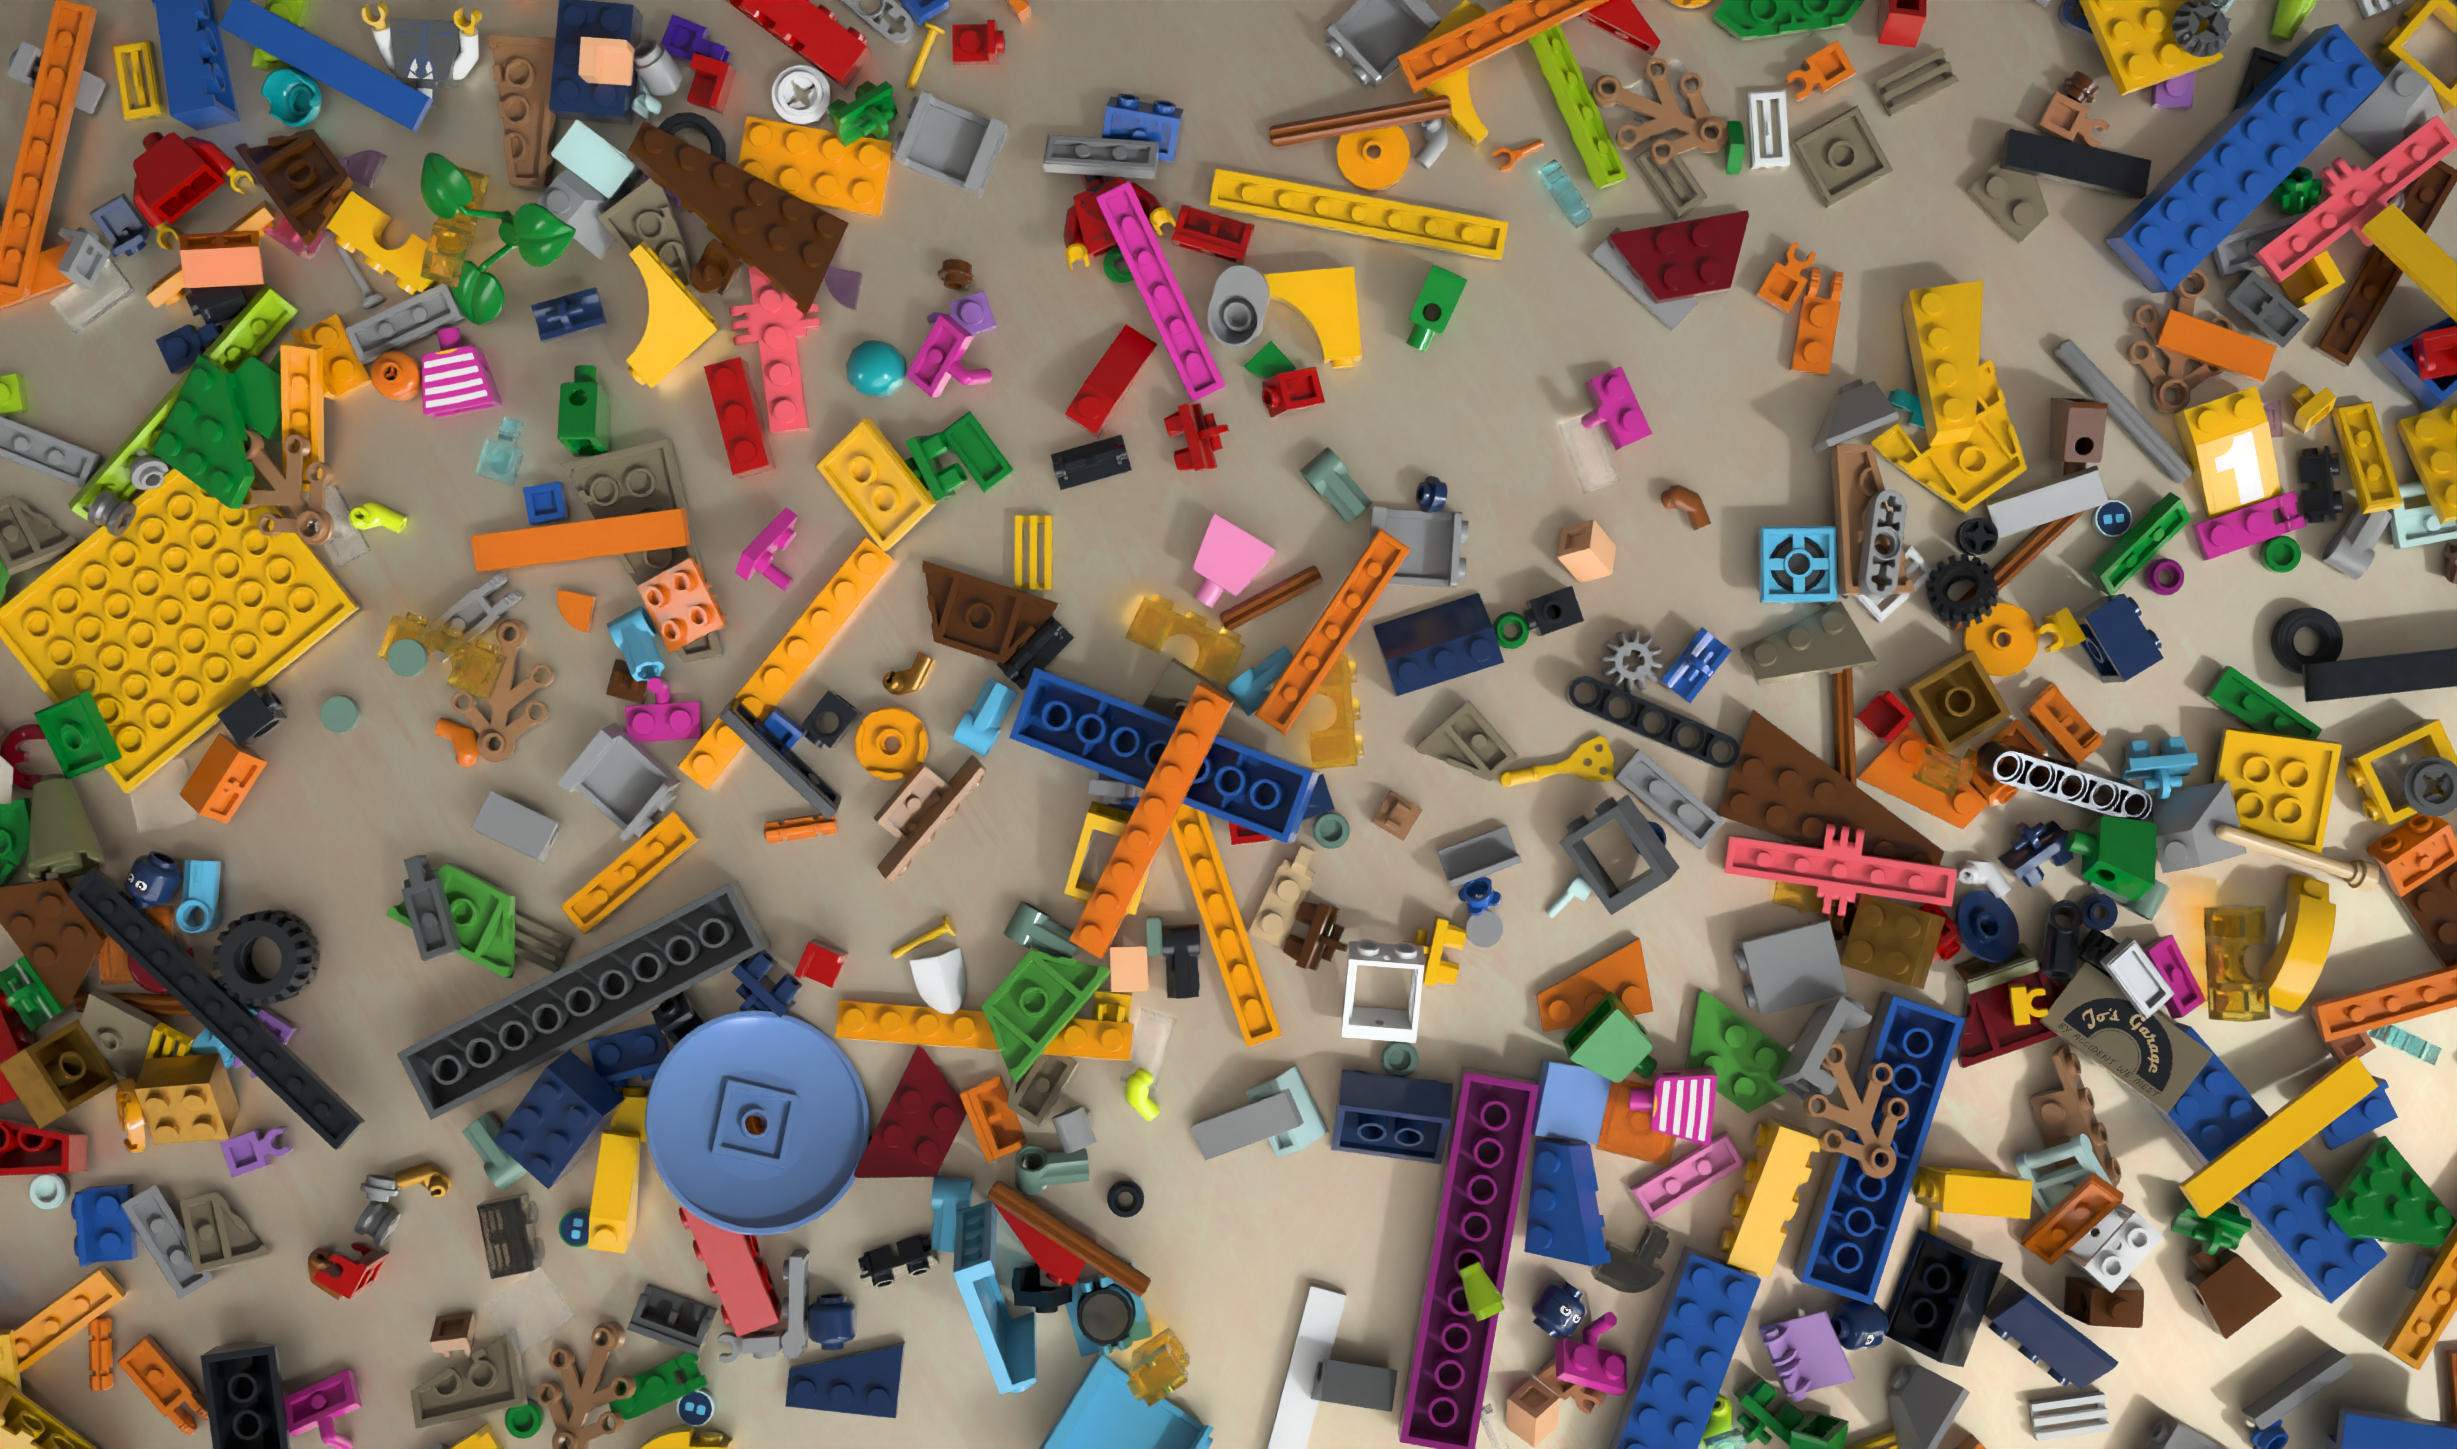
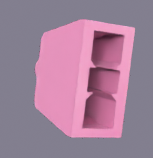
M1214 514L1192 567L1193 572L1204 578L1194 598L1213 608L1223 590L1238 597L1273 557L1275 549L1219 515Z

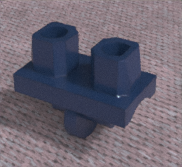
M596 287L531 305L537 322L539 337L543 343L607 325Z
M2053 820L2045 826L2042 822H2039L2031 829L2024 822H2020L2015 826L2019 837L2010 843L2012 849L1998 859L2006 870L2019 878L2028 887H2033L2043 880L2045 875L2039 865L2047 859L2058 867L2065 865L2074 858L2073 853L2065 849V840L2069 831L2063 830Z
M766 950L758 952L750 959L743 960L731 971L742 982L736 990L745 1000L739 1007L740 1011H748L751 1007L756 1011H768L771 1009L776 1015L782 1017L796 1004L793 999L798 994L802 984L789 973L785 974L775 984L766 974L777 962Z

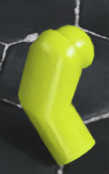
M376 502L355 506L349 511L348 515L351 525L361 530L384 526L400 533L407 522L406 516Z
M1139 1068L1135 1071L1134 1075H1130L1127 1079L1125 1098L1144 1119L1150 1121L1159 1113L1160 1107L1148 1096V1086L1153 1082L1152 1074L1146 1069Z
M1718 1395L1708 1424L1700 1441L1705 1449H1708L1732 1428L1733 1407L1726 1396Z

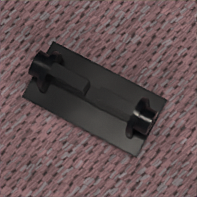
M1122 435L1051 454L1052 465L1060 490L1132 471Z
M2324 446L2325 454L2319 455L2318 448L2302 449V457H2299L2301 483L2316 482L2317 489L2302 490L2304 517L2308 516V524L2324 522L2323 515L2330 514L2331 521L2335 522L2337 521L2336 513H2343L2342 491H2334L2333 476L2340 475L2338 453L2331 454V447Z
M1052 616L1006 664L998 662L996 665L1012 682L1024 690L1029 684L1034 668L1044 669L1074 637Z
M918 1234L896 1242L899 1256L893 1257L890 1245L864 1252V1257L858 1258L861 1271H868V1273L860 1275V1279L868 1286L883 1288L895 1283V1278L906 1274L913 1277L929 1272L931 1270L930 1266L939 1264V1260L931 1252L928 1253L929 1250H932L930 1236L923 1237L922 1234Z

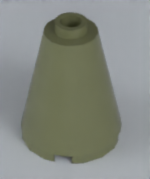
M49 774L40 777V782L36 783L32 790L26 864L27 875L32 879L45 880L47 879L46 873H58L59 877L66 879L85 875L91 868L100 869L99 863L104 865L107 863L105 853L72 780L63 778L62 774Z

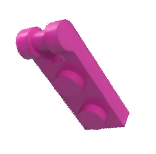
M2295 491L2192 525L2203 560H2210L2306 527L2304 516H2299L2295 506V502H2298ZM2280 508L2284 521L2275 524L2271 510Z

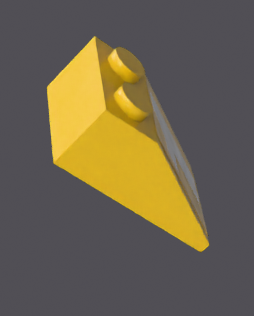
M2256 386L2172 414L2187 461L2194 468L2192 475L2207 519H2212L2281 495L2269 423Z

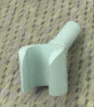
M638 75V94L633 99L631 106L636 113L649 120L650 111L656 115L659 114L662 104L650 95L649 89Z
M1581 875L1574 876L1563 895L1546 911L1547 914L1553 918L1571 901L1574 895L1585 901L1592 890L1586 879Z

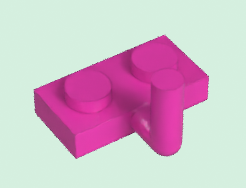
M948 314L938 316L905 375L930 397H939L951 376L962 385L989 383L992 379V373L987 368L967 370L959 363L974 336Z
M1622 367L1597 376L1585 383L1596 409L1582 417L1581 424L1584 428L1591 429L1604 423L1615 450L1652 434Z
M785 507L742 552L735 573L748 581L757 571L783 591H786L792 584L793 579L771 562L774 559L773 553L778 548L785 550L794 539L796 532L793 531V527L798 515Z
M651 678L647 682L649 691L655 693L656 704L625 706L626 731L637 743L699 739L703 735L702 702L671 703L670 685L665 678Z
M2172 934L2160 937L2143 949V952L2175 993L2164 1003L2172 1019L2184 1017L2206 1001Z
M1612 1312L1605 1313L1583 1329V1344L1564 1338L1555 1344L1557 1379L1617 1396L1627 1391L1626 1356L1598 1348V1337L1617 1324V1318Z
M347 1369L284 1398L290 1435L297 1436L315 1427H319L321 1440L324 1444L335 1449H352V1439L336 1432L333 1419L362 1407L354 1372Z

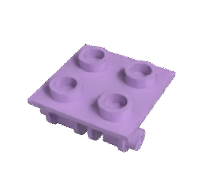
M1826 1310L1759 1328L1763 1343L1772 1358V1364L1776 1367V1373L1786 1390V1396L1791 1397L1793 1402L1805 1399L1807 1397L1805 1392L1855 1380V1376Z

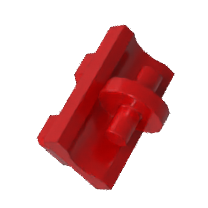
M1201 403L1179 405V411L1164 418L1169 436L1177 437L1185 434L1188 443L1187 448L1174 451L1177 469L1208 471L1218 468L1214 452L1223 449L1220 436L1229 433L1228 425L1217 426L1214 413L1204 415Z

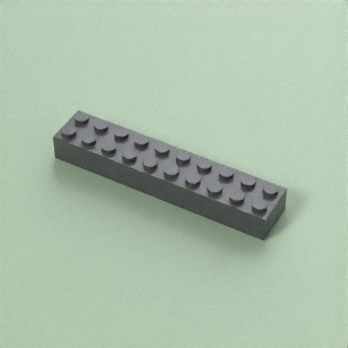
M730 882L402 1050L397 1055L430 1120L757 954L771 945L739 882Z

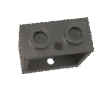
M1628 794L1618 801L1613 796L1608 798L1594 809L1597 814L1588 820L1582 815L1566 826L1569 833L1559 842L1611 915L1670 880L1680 868ZM1614 818L1650 866L1648 870L1619 888L1616 887L1583 840L1584 837Z

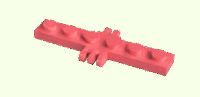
M2436 115L2363 171L2355 164L2349 167L2341 157L2336 158L2331 164L2337 174L2329 166L2320 171V176L2327 184L2323 187V192L2328 198L2253 255L2277 284L2351 228L2362 243L2370 247L2374 243L2361 232L2364 225L2389 206L2386 201L2457 148V139L2441 118Z
M748 265L753 304L729 308L730 316L745 315V320L731 322L732 331L747 330V335L733 337L734 345L759 343L770 433L776 434L809 429L797 338L807 336L806 329L820 327V319H805L804 314L796 308L797 303L784 291L779 293L770 285L771 280L757 267H750ZM812 304L807 314L819 312L818 304Z
M1827 823L1824 848L1730 835L1724 873L1818 887L1817 897L1824 898L1822 913L1830 914L1833 899L1839 900L1838 915L1845 916L1847 902L1855 903L1856 893L1952 907L1957 868L1862 854L1865 829L1857 828L1855 842H1849L1850 827L1842 826L1840 840L1833 839L1835 824Z

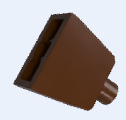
M2051 398L2050 458L2063 462L2062 476L2086 469L2087 463L2101 462L2108 403L2088 398Z
M2199 1244L2188 1254L2198 1267V1270L2187 1278V1284L2211 1329L2224 1339H2228L2282 1297L2281 1293L2250 1264L2229 1249H2224L2217 1255H2209L2203 1253L2201 1244Z
M2065 1277L2064 1314L2091 1326L2142 1328L2144 1289L2137 1280L2125 1279L2111 1293L2089 1277ZM2084 1295L2087 1299V1307L2082 1305Z

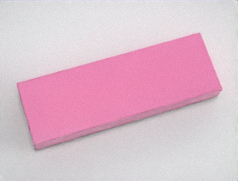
M1724 1131L1711 1139L1710 1146H1698L1631 1186L1630 1189L1648 1219L1652 1221L1743 1167L1746 1163L1728 1133Z

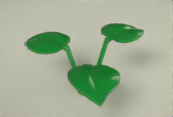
M430 152L425 156L421 174V192L426 205L435 215L443 219H451L460 211L465 216L502 220L498 231L500 238L506 245L482 262L479 268L471 261H463L455 268L452 275L451 287L456 304L469 321L480 325L496 318L504 304L502 286L494 275L486 272L488 267L509 251L516 249L517 246H519V252L524 261L535 267L547 266L564 253L573 239L576 229L561 221L547 208L536 203L522 205L515 215H512L508 210L495 212L469 209L465 205L471 202L473 190L466 175L453 162L440 154Z

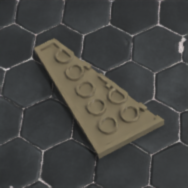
M661 439L560 464L595 520L686 508L691 545L617 555L628 575L632 577L637 586L690 557H693L697 564L700 563L671 439ZM717 630L676 650L683 663L687 664L722 655Z

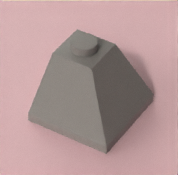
M2402 60L2381 72L2385 80L2337 126V128L2376 159H2379L2432 117L2438 115L2442 118L2445 115L2431 83Z
M567 169L553 180L535 203L547 208L561 221L574 227L576 232L573 238L601 260L616 240L598 217L631 193L632 190L623 184L612 199H608Z
M1858 379L1840 387L1842 394L1832 399L1812 445L1814 454L1899 419L1897 411L1875 381L1863 385L1862 380Z
M2229 780L2170 791V796L2167 799H2158L2156 794L2153 795V823L2157 824L2156 848L2163 873L2200 867L2247 853L2246 847L2221 840L2215 833L2216 828L2220 825H2227L2241 830Z
M1906 1365L1899 1368L1891 1379L1890 1385L1893 1387L1887 1395L1898 1449H1936L1970 1392L1964 1387L1920 1365Z

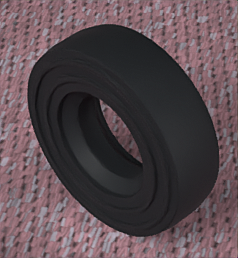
M2299 608L2290 611L2277 622L2272 633L2271 645L2274 656L2283 667L2291 672L2302 674L2301 665L2336 661L2342 651L2343 634L2337 621L2325 611L2317 608ZM2305 626L2315 629L2321 639L2319 649L2310 656L2300 654L2295 649L2293 642L2296 632Z

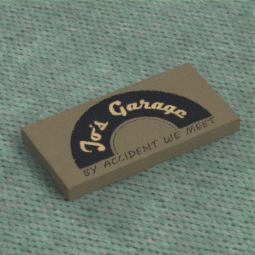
M2088 962L2083 964L2075 977L2048 1010V1015L2040 1020L2043 1025L2166 1115L2213 1055L2211 1051L2157 1012H2154L2148 1019L2140 1016L2119 986Z

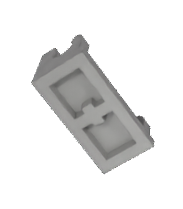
M491 790L471 826L476 832L543 864L559 833V829H557L558 822Z

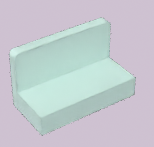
M578 119L551 153L554 159L608 199H612L627 179L635 184L643 173L626 155Z
M1297 1067L1289 1068L1274 1079L1257 1084L1245 1091L1250 1102L1288 1088L1293 1096L1304 1123L1297 1128L1268 1138L1277 1158L1301 1151L1328 1133L1327 1126Z

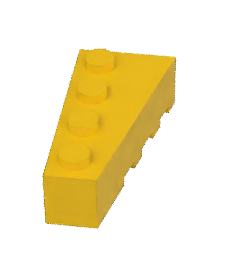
M1984 280L1909 290L1901 306L1929 446L1967 441L1976 425Z
M1767 1116L1765 1124L1760 1123L1754 1136V1145H1757L1753 1160L1748 1159L1744 1166L1742 1180L1746 1182L1742 1194H1737L1733 1200L1730 1214L1734 1216L1730 1230L1725 1229L1722 1234L1719 1251L1723 1252L1721 1257L1727 1264L1770 1277L1787 1235V1228L1782 1226L1784 1219L1790 1221L1795 1215L1799 1204L1798 1192H1796L1798 1184L1802 1185L1803 1182L1807 1183L1812 1171V1167L1809 1166L1811 1150L1819 1153L1821 1147L1818 1143V1136L1810 1130Z
M10 1384L0 1393V1449H98Z

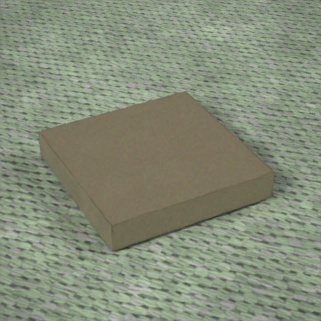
M1858 105L1790 143L1825 208L1893 171Z

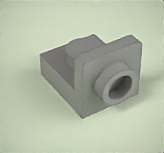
M61 227L58 234L70 245L57 270L80 288L92 290L111 252L98 242L99 236L94 232L82 227H78L77 230Z

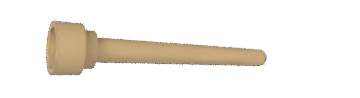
M2220 825L2215 831L2216 836L2221 840L2343 877L2351 888L2360 891H2371L2379 879L2378 866L2361 859L2349 863L2342 862L2227 825Z

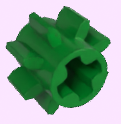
M2296 167L2273 190L2272 201L2282 202V210L2290 214L2307 212L2311 205H2318V196L2321 195L2322 179H2312L2313 174L2311 170L2305 167Z

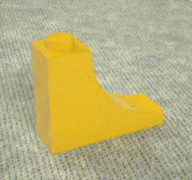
M1464 0L1413 49L1488 13L1478 3L1472 5L1468 0ZM1468 67L1420 91L1426 98L1442 95L1450 97L1452 115L1445 118L1476 148L1486 139L1489 131L1478 118L1472 105L1468 86Z
M643 241L629 255L640 269L646 283L649 296V318L642 340L626 361L630 365L627 369L632 377L641 385L647 383L652 389L720 328L721 324L654 250Z
M1354 266L1262 274L1269 286V299L1290 307L1311 327L1320 345L1323 363H1332L1333 369L1354 367V361L1361 360Z

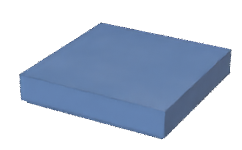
M1543 1060L1531 1134L1598 1145L1611 1080L1581 1065Z

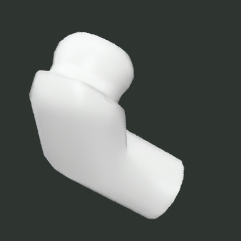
M1969 859L1959 865L1958 878L1961 882L1965 884H1986L1997 899L2012 889L1991 861Z

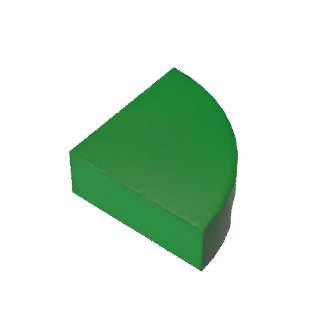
M1727 121L1728 140L1725 144L1726 174H1739L1745 150L1743 126L1740 121Z
M1272 341L1265 345L1244 365L1248 372L1263 378H1271L1276 374L1296 370V367Z

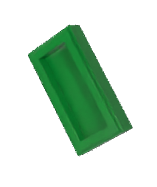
M971 411L942 431L945 433L952 450L984 493L1015 472Z

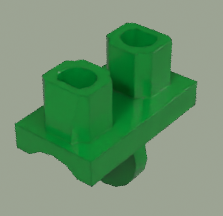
M866 81L857 87L855 91L856 100L850 104L837 99L828 105L829 119L836 127L838 140L842 145L847 147L871 132L878 138L888 135L889 127L887 122L898 114L892 99L893 86L885 81L876 86Z
M938 432L928 436H914L905 441L913 457L904 462L927 491L930 490L935 501L948 500L955 496L954 490L967 481V476L959 463H954L943 469L938 457L951 450V445L945 433Z
M25 955L0 972V987L8 997L6 999L7 1004L10 1007L14 1006L31 1032L36 1031L66 1010Z
M2186 1196L2180 1202L2179 1211L2171 1221L2172 1232L2200 1240L2203 1253L2214 1255L2219 1246L2236 1250L2243 1235L2252 1228L2251 1219L2241 1216L2238 1205L2226 1202L2208 1217L2202 1218L2199 1217Z
M1762 1377L1751 1384L1747 1390L1740 1386L1734 1393L1739 1402L1755 1416L1751 1419L1744 1412L1738 1416L1737 1421L1745 1427L1741 1433V1439L1749 1444L1757 1438L1764 1445H1767L1772 1439V1436L1764 1430L1767 1426L1790 1446L1791 1431L1801 1423L1804 1415L1788 1400L1775 1414L1770 1412L1766 1406L1778 1392Z

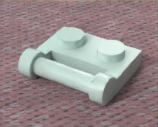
M2421 481L2398 484L2402 500L2427 495ZM2403 502L2400 508L2388 510L2393 515L2390 519V526L2395 549L2457 539V520L2440 524L2432 505L2405 510Z
M2085 1134L2073 1136L2070 1142L2035 1153L2025 1151L2015 1156V1165L2022 1178L2033 1181L2032 1195L2044 1215L2052 1210L2092 1172L2112 1185L2092 1152L2091 1142ZM2074 1156L2079 1164L2044 1175H2040L2037 1170L2038 1167Z

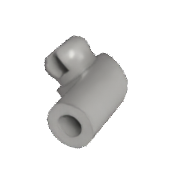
M1444 118L1421 121L1425 145L1416 154L1414 159L1427 170L1449 143Z

